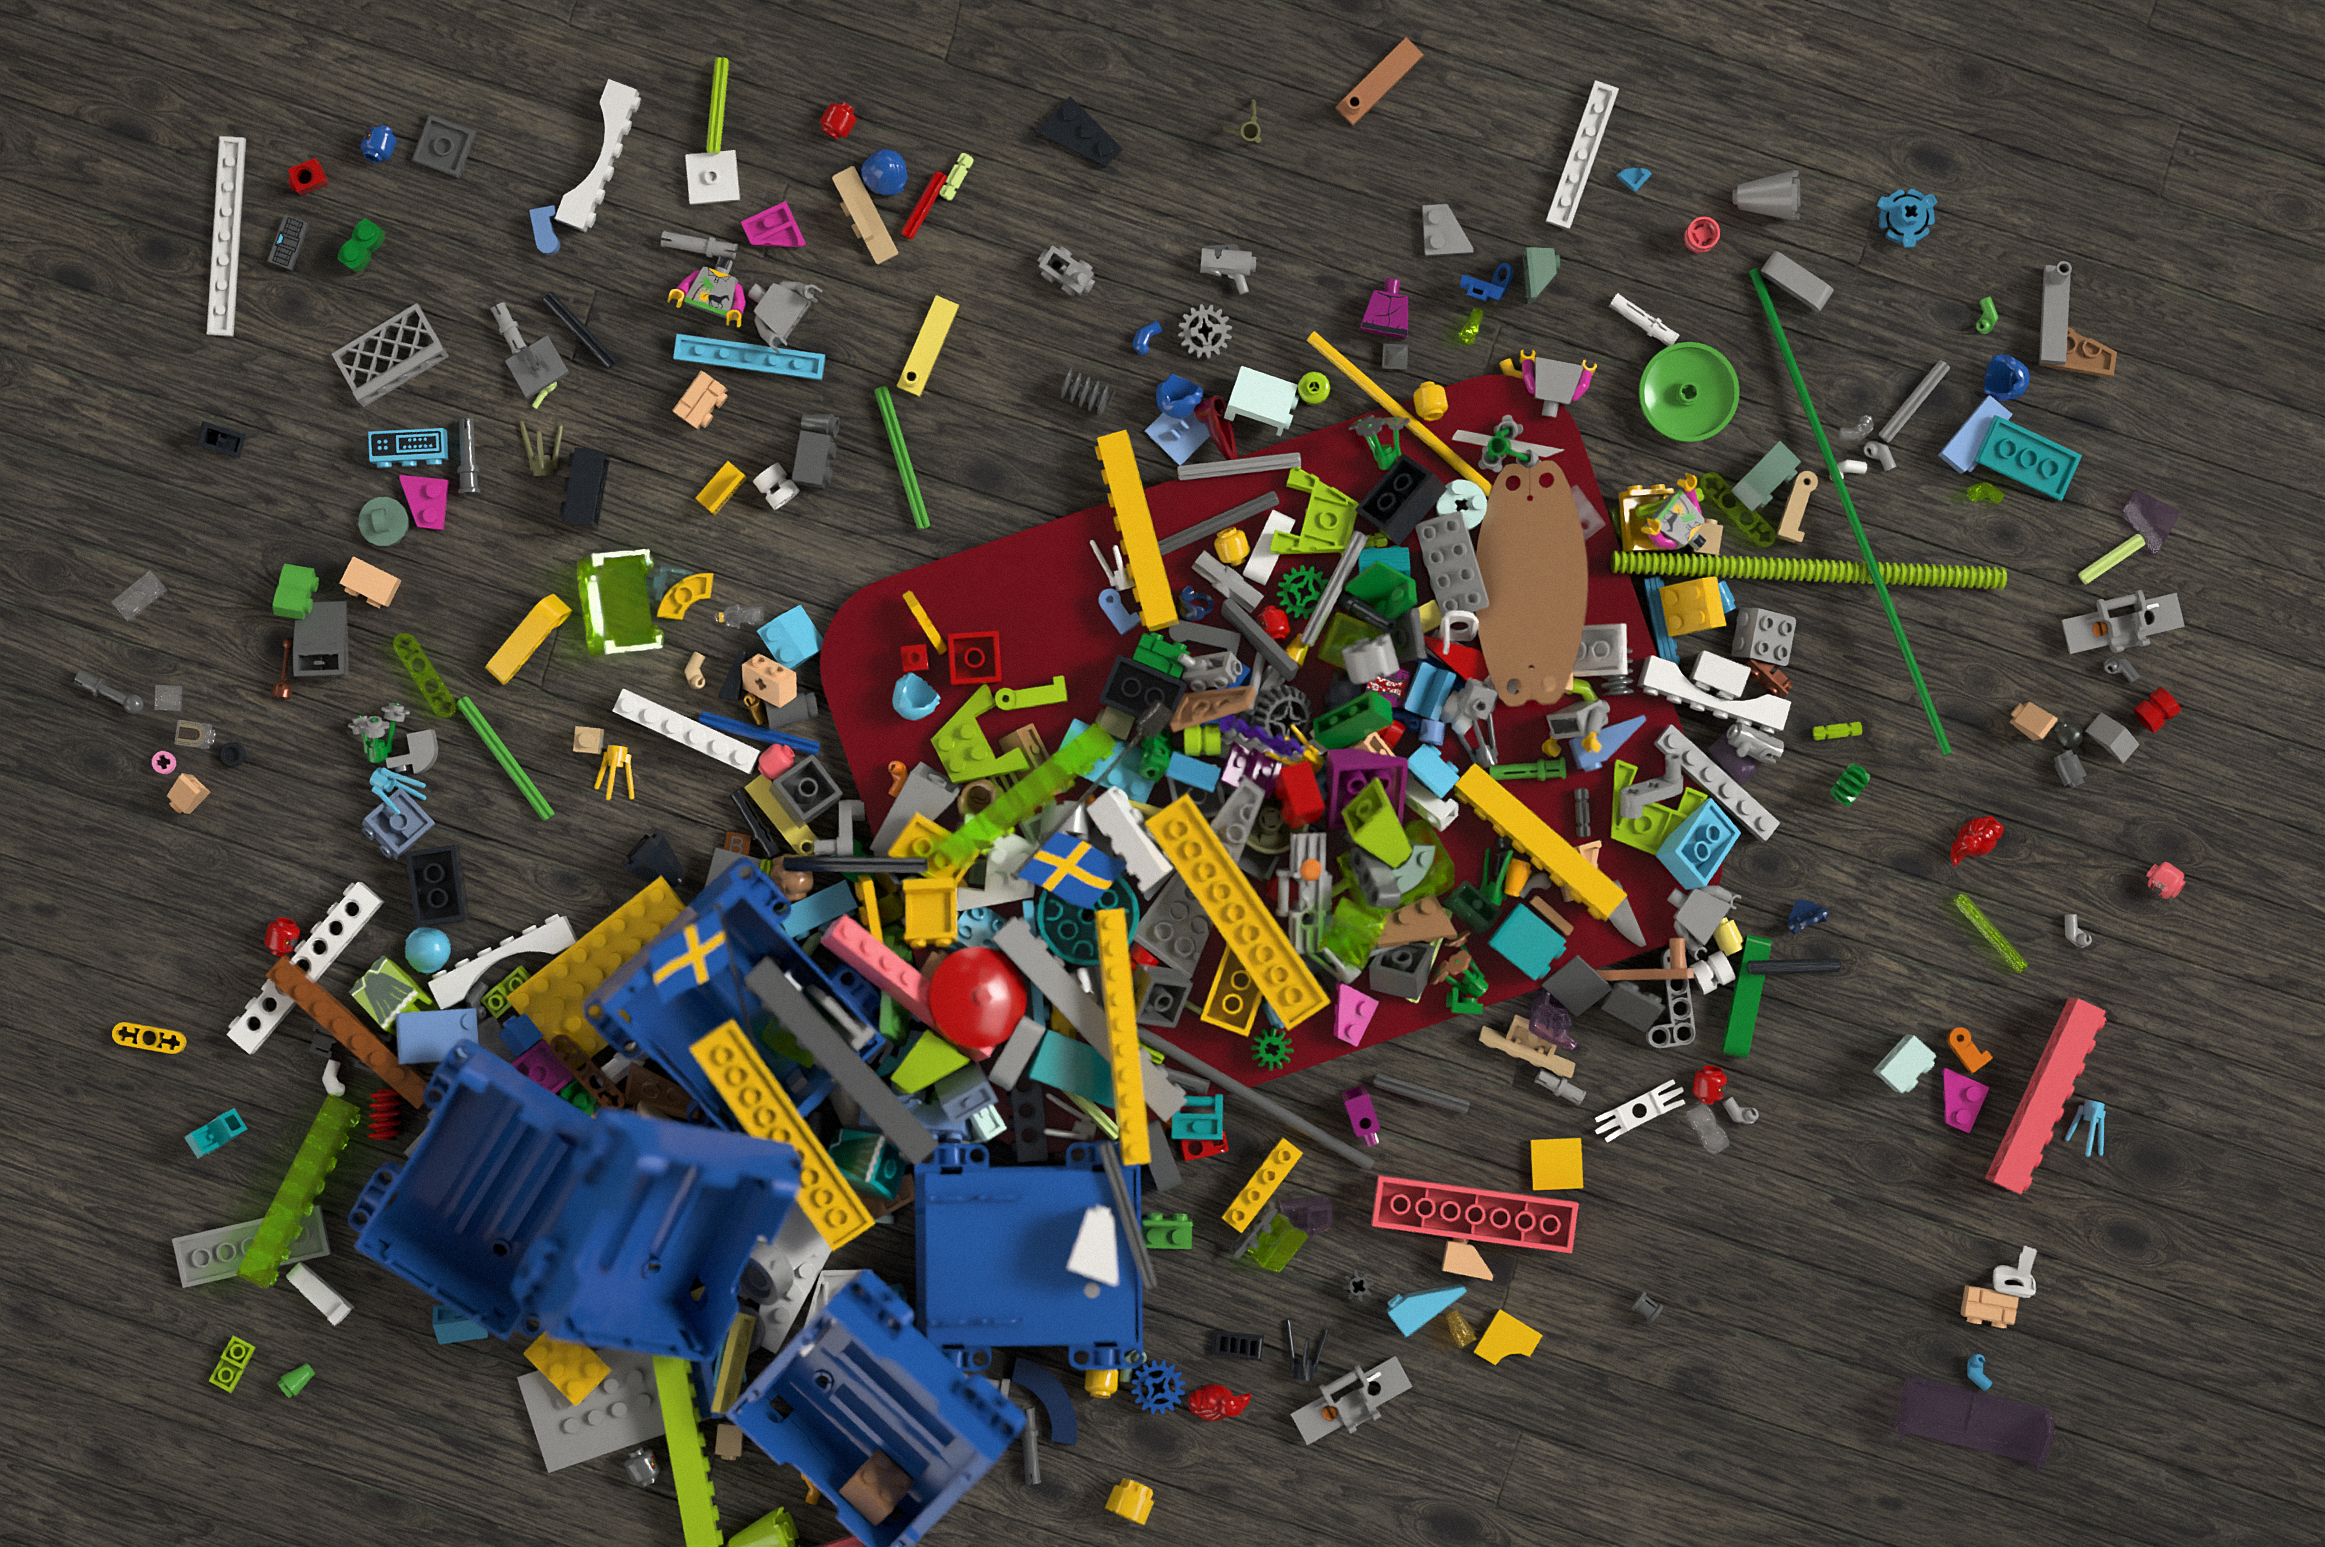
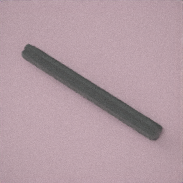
M1271 491L1158 541L1161 556L1277 506L1279 499L1276 493Z
M1112 1143L1101 1144L1099 1151L1145 1289L1154 1288L1157 1286V1281Z

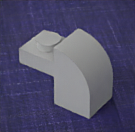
M432 729L406 734L410 754L386 758L387 768L395 769V773L409 771L412 765L414 774H421L430 769L438 755L436 733Z

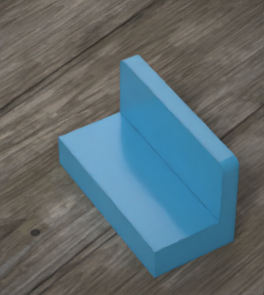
M1422 661L1419 662L1402 707L1425 718L1438 721L1456 674L1436 668Z
M1173 752L1165 776L1212 793L1221 769Z
M433 1306V1328L439 1344L488 1337L486 1329L449 1306Z

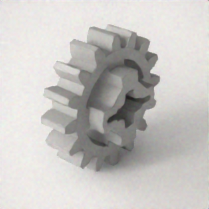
M1201 304L1200 311L1196 312L1192 307L1190 308L1191 316L1183 315L1186 323H1179V328L1183 329L1184 332L1179 333L1178 336L1179 338H1185L1181 345L1182 347H1190L1188 354L1196 351L1197 358L1200 359L1203 353L1206 354L1207 359H1210L1212 352L1217 356L1220 355V347L1227 349L1228 346L1224 341L1231 340L1232 336L1226 334V332L1231 331L1232 326L1225 325L1229 317L1222 318L1221 309L1213 312V305H1210L1209 309L1205 310L1203 304ZM1208 316L1215 318L1219 324L1210 322ZM1199 317V323L1196 327L1189 329L1191 322ZM1203 321L1207 329L1212 330V332H1209L1208 342H1206L1202 333H1198L1202 331ZM1222 335L1219 342L1212 346L1211 341L1214 337ZM1191 339H1197L1202 343L1203 348L1195 345Z

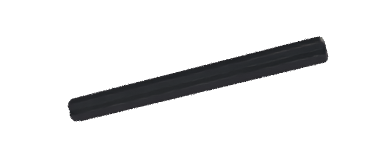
M786 856L783 859L785 871L927 872L929 861L926 857Z

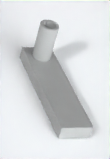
M2061 261L2057 266L2046 265L2044 267L2039 363L2058 365L2066 363L2070 272L2072 270L2070 263L2067 261Z

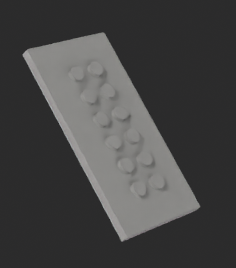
M607 1347L594 1351L612 1371L577 1407L540 1370L517 1377L548 1473L666 1434L652 1354ZM689 1373L690 1383H694L692 1373ZM697 1397L693 1398L695 1408L699 1407ZM701 1417V1422H702V1421H705V1420H708V1419H711L712 1417H707V1418H702V1417Z

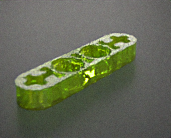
M1709 472L1702 476L1699 487L1702 489L1703 494L1756 546L1767 548L1774 543L1776 539L1774 529L1755 510L1751 511L1731 492L1733 488L1720 475ZM1706 478L1709 480L1716 479L1715 486L1719 490L1722 486L1726 489L1717 499L1713 496L1717 493L1713 488L1706 489ZM1729 494L1735 498L1736 502L1733 508L1723 506L1722 498L1724 495ZM1749 512L1753 516V522L1750 526L1741 524L1739 520L1741 513ZM1758 521L1762 524L1758 529L1761 532L1768 531L1770 533L1768 535L1769 542H1760L1758 540L1760 534L1756 530L1752 534L1749 532L1750 529L1756 526Z
M398 634L393 641V647L428 703L439 717H453L457 712L456 701L420 644L411 634ZM402 638L411 640L409 647L412 652H415L416 649L419 651V653L411 655L408 660L405 658V656L410 655L408 651L399 647L402 644ZM417 658H422L425 661V669L421 672H415L412 668V663ZM430 679L437 680L439 688L435 693H429L425 688L426 682ZM443 691L446 694L441 696L443 701L446 703L451 702L452 704L449 707V713L445 711L440 712L439 709L442 707V704L438 699L434 702L432 698L439 696Z

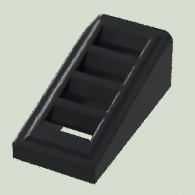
M739 650L720 689L718 698L739 702L743 686L742 664L747 661V652Z
M1214 1330L1211 1355L1262 1361L1264 1335ZM1221 1336L1226 1337L1224 1351L1219 1350ZM1231 1337L1236 1338L1234 1352L1230 1351ZM1241 1339H1246L1244 1353L1240 1352ZM1251 1340H1256L1254 1354L1250 1353Z

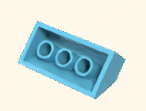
M1075 718L1053 761V764L1107 789L1116 786L1117 789L1124 791L1129 799L1144 804L1155 784L1154 781L1139 775L1138 769L1141 766L1139 758L1143 749Z

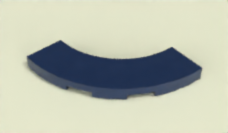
M1017 1356L1012 1382L1023 1385L1033 1391L1046 1406L1052 1425L1051 1441L1076 1446V1414L1065 1388L1044 1367Z

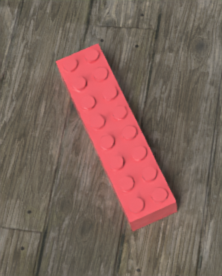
M2068 998L1985 1179L2015 1193L2022 1194L2023 1190L2027 1191L2032 1181L2030 1174L2033 1168H2037L2042 1160L2043 1155L2040 1152L2044 1144L2048 1145L2053 1136L2051 1131L2054 1122L2058 1123L2064 1112V1109L2061 1107L2065 1099L2068 1100L2074 1091L2072 1083L2075 1077H2079L2084 1069L2085 1063H2083V1059L2086 1053L2090 1054L2094 1048L2095 1040L2093 1038L2096 1031H2101L2105 1024L2106 1018L2103 1016L2106 1011L2079 998Z
M1377 1175L1371 1225L1572 1253L1578 1203L1562 1199Z

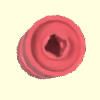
M1703 216L1692 221L1684 233V241L1688 249L1700 254L1711 250L1720 237V229L1716 221L1710 217Z

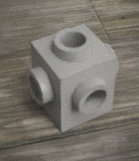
M1468 678L1465 688L1459 692L1458 706L1467 718L1477 720L1479 717L1487 720L1489 713H1492L1495 708V698L1498 692L1491 684Z

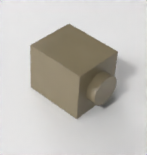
M1107 705L1106 710H1100L1095 723L1099 724L1098 730L1126 741L1135 717Z

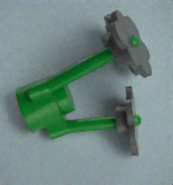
M1372 414L1349 425L1348 430L1356 429L1358 435H1363L1366 438L1379 469L1387 470L1397 461V457L1401 456L1399 429L1407 425L1410 419L1402 417L1375 419ZM1382 425H1388V428L1393 430V448H1391L1390 444L1380 445L1376 434L1382 429Z

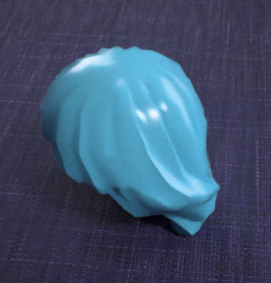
M908 672L903 678H899L896 681L892 703L894 709L905 719L918 720L931 714L941 698L931 686H928L926 681H923L922 678H919L914 673Z
M421 927L413 930L406 939L405 958L418 973L421 972L429 975L440 970L447 962L451 951V944L446 934L435 928Z

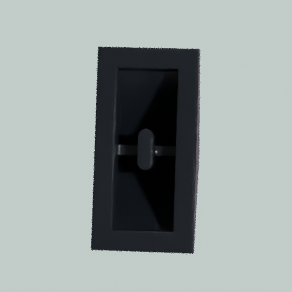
M202 421L196 446L240 458L246 434Z

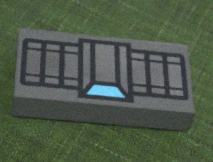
M284 214L268 262L293 270L309 223Z

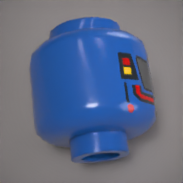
M385 125L368 128L360 144L363 157L377 164H380L381 161H388L397 144V139L392 134L393 131Z

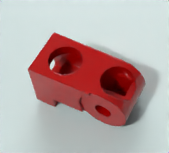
M1222 1131V1139H1178L1183 1161L1229 1151L1225 1131Z

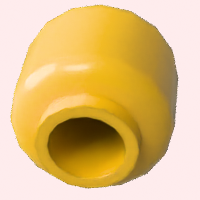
M1431 381L1424 382L1413 394L1418 416L1423 417L1427 421L1443 417V413L1448 408V403L1442 386L1435 385Z
M1235 527L1219 532L1217 534L1218 538L1214 541V546L1220 561L1231 563V566L1244 563L1246 561L1244 557L1250 553V546L1245 533L1241 530H1236Z
M1086 1369L1085 1389L1090 1392L1091 1397L1110 1398V1394L1117 1391V1369Z

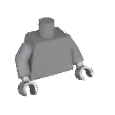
M782 281L779 284L773 283L768 291L757 284L750 290L748 296L758 303L754 309L756 327L760 336L777 354L780 353L777 349L779 344L784 343L787 346L785 340L811 305L810 300L814 303L818 302L813 296L817 291L822 293V290L813 284L806 285L801 282Z
M1712 885L1691 889L1688 895H1685L1676 888L1671 892L1667 901L1678 907L1673 915L1675 919L1674 927L1678 937L1685 938V947L1688 949L1689 955L1699 960L1697 952L1699 950L1707 952V949L1702 945H1705L1728 910L1730 908H1737L1733 906L1734 898L1741 899L1740 895L1729 892L1720 886Z

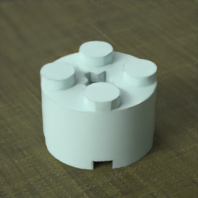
M1456 480L1447 484L1446 487L1448 489L1435 503L1436 516L1440 517L1456 512L1457 505L1455 501L1458 503L1464 501L1466 503L1464 507L1467 511L1462 509L1460 512L1463 513L1468 531L1475 528L1486 513L1487 500L1479 486L1467 480Z

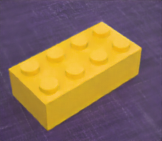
M1228 942L1200 1019L1248 1036L1263 993Z

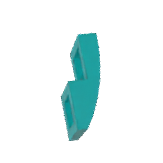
M910 1038L898 1058L888 1054L875 1074L881 1078L899 1068L917 1044V1041Z

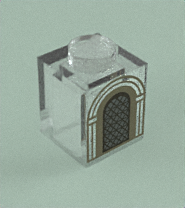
M178 720L174 744L209 749L215 740V730H212L213 725Z

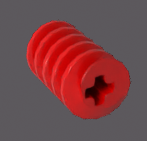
M376 1089L377 1092L370 1094V1097L377 1100V1102L369 1105L370 1108L376 1110L375 1113L369 1114V1118L376 1120V1122L368 1125L375 1132L368 1134L367 1137L374 1140L396 1141L397 1139L392 1138V1136L399 1135L400 1131L393 1128V1126L399 1125L401 1121L395 1119L394 1116L400 1115L401 1111L394 1108V1106L402 1104V1101L395 1098V1096L401 1094L395 1089Z

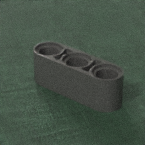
M1354 847L1350 852V865L1368 904L1371 907L1396 908L1400 903L1401 894L1388 864L1366 848Z
M1159 1119L1146 1123L1150 1162L1148 1164L1159 1193L1183 1185Z

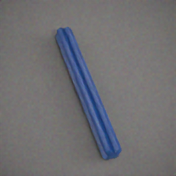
M704 711L701 712L699 717V723L704 726L771 744H779L782 747L787 745L793 750L811 755H817L819 752L820 744L815 741Z

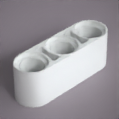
M1272 510L1242 574L1243 576L1264 586L1266 585L1280 555L1269 554L1274 531L1279 530L1290 533L1295 523L1294 519Z

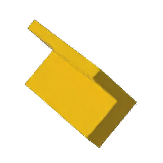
M727 461L695 499L716 515L747 477Z

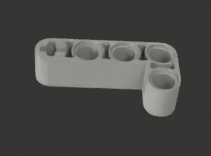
M1670 948L1665 949L1661 954L1662 969H1670V962H1667V957H1670ZM1663 979L1669 1023L1654 1025L1647 1030L1646 1040L1649 1045L1656 1048L1687 1045L1694 1040L1695 1025L1688 979H1681L1683 984L1681 989L1677 991L1671 988V979ZM1679 1001L1683 1002L1686 1006L1685 1013L1680 1016L1676 1015L1673 1010L1675 1003ZM1682 1026L1687 1027L1689 1030V1036L1686 1040H1679L1677 1037V1030ZM1657 1029L1662 1030L1664 1033V1040L1659 1044L1654 1043L1652 1040V1034Z

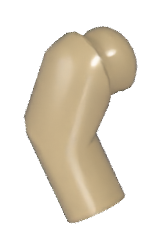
M695 651L684 673L688 684L692 688L701 689L705 685V679L700 671V666L705 656Z

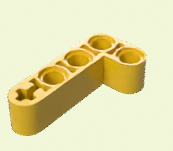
M555 594L543 598L485 666V669L505 685L518 672L549 633L568 618L572 610Z

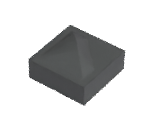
M1383 343L1382 369L1407 371L1408 345Z

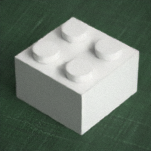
M1702 651L1697 655L1688 680L1701 691L1712 690L1717 692L1716 697L1730 701L1741 696L1751 668L1710 652Z

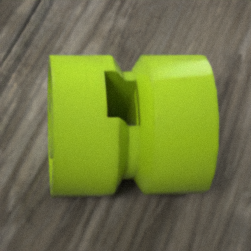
M1206 723L1204 727H1200L1197 724L1184 728L1186 756H1200L1202 752H1205L1207 756L1221 755L1220 723Z

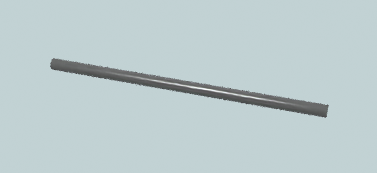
M1136 1023L1137 1038L1367 1171L1373 1166L1375 1160Z

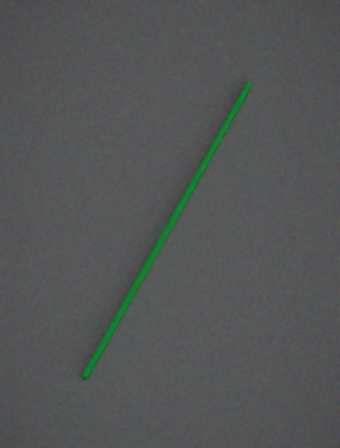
M1753 269L1749 271V274L1943 756L1951 754L1952 750L1759 269Z

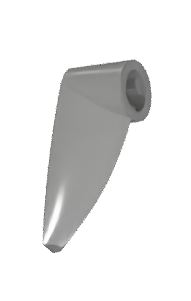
M1613 881L1623 891L1619 881ZM1625 898L1610 915L1609 919L1626 938L1640 947L1647 944L1628 900Z

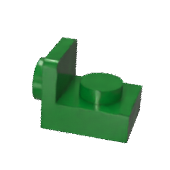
M1452 987V991L1447 992L1446 1007H1451L1450 1012L1482 1014L1483 1004H1478L1476 998H1462V1003H1459L1457 987Z
M576 1078L559 1090L561 1096L569 1104L589 1116L602 1107Z

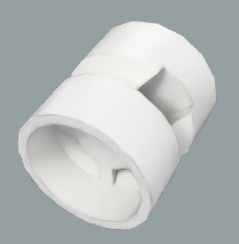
M775 463L767 468L753 481L761 493L767 494L766 500L774 510L783 506L800 491L791 479H786L787 473L779 463ZM779 485L780 489L776 491L774 488Z
M1454 690L1446 700L1439 719L1445 724L1450 722L1452 724L1451 728L1463 737L1473 725V719L1463 715L1464 712L1460 709L1457 702L1459 693Z
M1721 950L1708 956L1707 962L1700 960L1689 966V968H1693L1694 979L1704 995L1717 989L1718 983L1725 985L1736 979L1727 958Z

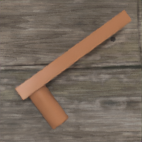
M1405 38L1335 109L1353 126L1423 57V54Z
M1685 938L1670 939V969L1595 970L1605 980L1694 978L1693 968H1686Z

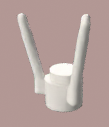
M1091 540L1090 544L1110 580L1111 587L1115 586L1117 591L1135 587V579H1130L1127 568L1124 569L1118 547H1113L1119 569L1114 571V577L1095 541Z

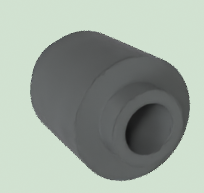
M2069 750L2053 758L2056 763L2054 767L2064 786L2069 785L2072 789L2084 783L2083 777L2087 776L2077 754L2074 755L2072 750Z

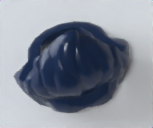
M1189 585L1177 597L1176 612L1183 621L1191 622L1203 619L1214 607V601L1209 595L1194 592L1193 588ZM1202 600L1208 604V608L1204 610V608L1194 606L1188 602Z
M1796 900L1789 915L1788 928L1793 934H1797L1799 929H1803L1808 925L1827 922L1828 912L1825 908L1814 904L1812 901Z

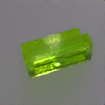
M1280 1213L1270 1222L1272 1232L1269 1234L1263 1231L1257 1239L1259 1247L1255 1249L1251 1246L1248 1250L1261 1267L1278 1273L1282 1271L1308 1238L1306 1232L1294 1228L1286 1216Z

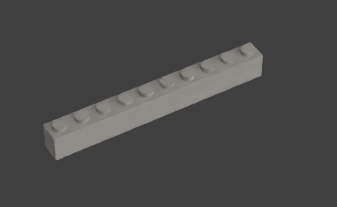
M1012 917L991 937L992 940L1111 1065L1105 1011L1103 1012L1097 1005L1100 1002L1091 991L1087 994L1080 987L1083 984L1082 981L1073 972L1069 975L1063 969L1065 963L1056 954L1052 957L1045 950L1048 948V945L1039 936L1034 938L1028 932L1031 927L1022 918L1017 920L1015 917ZM1141 1046L1138 1049L1144 1102L1162 1121L1166 1122L1187 1102L1183 1097L1186 1093L1176 1082L1172 1085L1166 1079L1169 1074L1159 1064L1155 1067L1149 1061L1152 1056Z

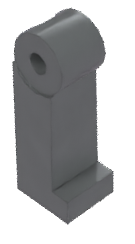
M1178 620L1179 624L1169 628V636L1173 641L1179 643L1190 641L1231 651L1236 657L1241 633Z

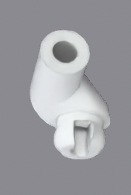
M1845 460L1837 463L1842 479L1844 478L1843 473L1865 474L1867 470L1866 462Z

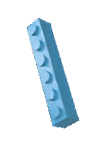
M1659 576L1644 579L1643 584L1658 656L1661 659L1675 663L1678 667L1680 665L1679 655L1676 656L1675 652L1677 644L1676 640L1668 637L1659 588L1664 587L1663 579H1660Z

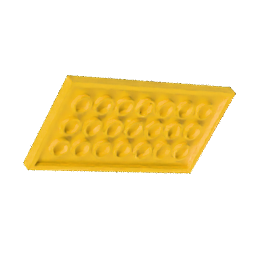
M660 876L506 998L520 1015L525 1013L543 1034L540 1040L544 1039L550 1046L553 1037L559 1034H567L592 1058L609 1043L586 1019L582 1008L583 1002L687 907L663 877ZM593 1005L588 1013L598 1014L602 1007ZM621 1008L618 1013L629 1023V1015ZM566 1040L556 1041L558 1043L556 1049L558 1051L565 1050L569 1054L564 1057L566 1060L577 1052L575 1049L570 1052L566 1048ZM575 1057L572 1062L574 1069L579 1068L586 1061L582 1057Z

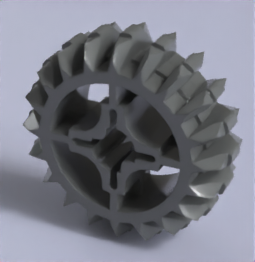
M1280 684L1279 687L1271 686V691L1263 690L1264 697H1256L1259 703L1257 706H1254V714L1249 716L1253 720L1249 727L1259 726L1269 737L1280 734L1283 739L1287 736L1290 739L1293 738L1299 744L1300 739L1291 730L1290 725H1295L1303 735L1306 731H1312L1308 726L1310 722H1313V718L1309 716L1314 712L1309 707L1311 701L1305 698L1304 692L1297 690L1293 686Z

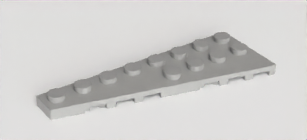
M1246 777L1210 824L1211 829L1236 865L1266 793ZM1178 870L1139 922L1134 940L1170 967L1179 970L1190 979L1194 974L1214 922Z

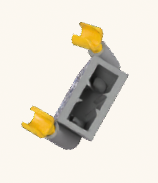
M1600 699L1580 701L1547 715L1546 717L1551 729L1549 736L1551 738L1544 742L1542 750L1549 757H1557L1561 752V747L1556 744L1557 740L1586 736L1581 742L1583 748L1588 754L1591 753L1592 749L1595 753L1599 752L1601 744L1596 740V736H1599L1601 727L1608 724L1607 714L1610 712L1608 703Z

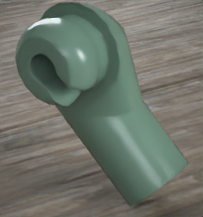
M1135 1350L1130 1351L1124 1356L1125 1360L1131 1363L1135 1362L1139 1357ZM1144 1351L1142 1362L1140 1364L1145 1363L1147 1359V1355ZM1133 1368L1120 1369L1119 1381L1131 1382Z

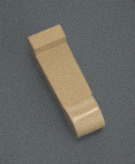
M1804 471L1795 478L1775 535L1776 538L1797 545L1802 543L1805 533L1798 531L1809 495L1818 485L1817 476L1813 472Z

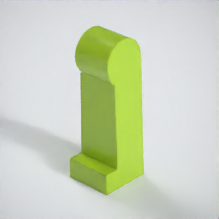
M1053 677L1054 685L1016 691L1002 688L995 695L996 705L1003 710H1015L1067 702L1065 677Z

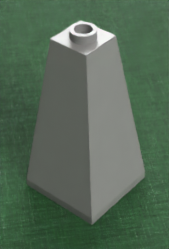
M920 762L910 773L870 849L875 851L874 854L877 857H891L888 855L889 848L915 812L933 821L954 801L964 786L952 783L949 777Z

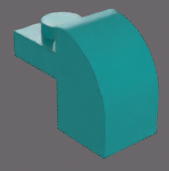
M235 1108L184 1138L196 1157L200 1158L233 1140L247 1130V1127Z

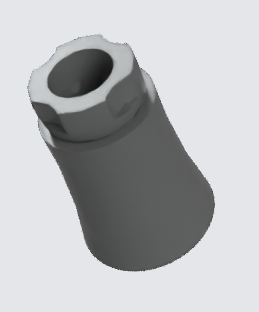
M814 693L797 694V697L781 708L765 701L770 730L787 724L809 720L812 717H818Z

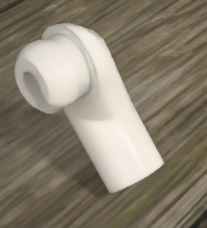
M329 1059L322 1081L331 1096L336 1095L340 1097L345 1092V1085L339 1083L336 1077L341 1063Z

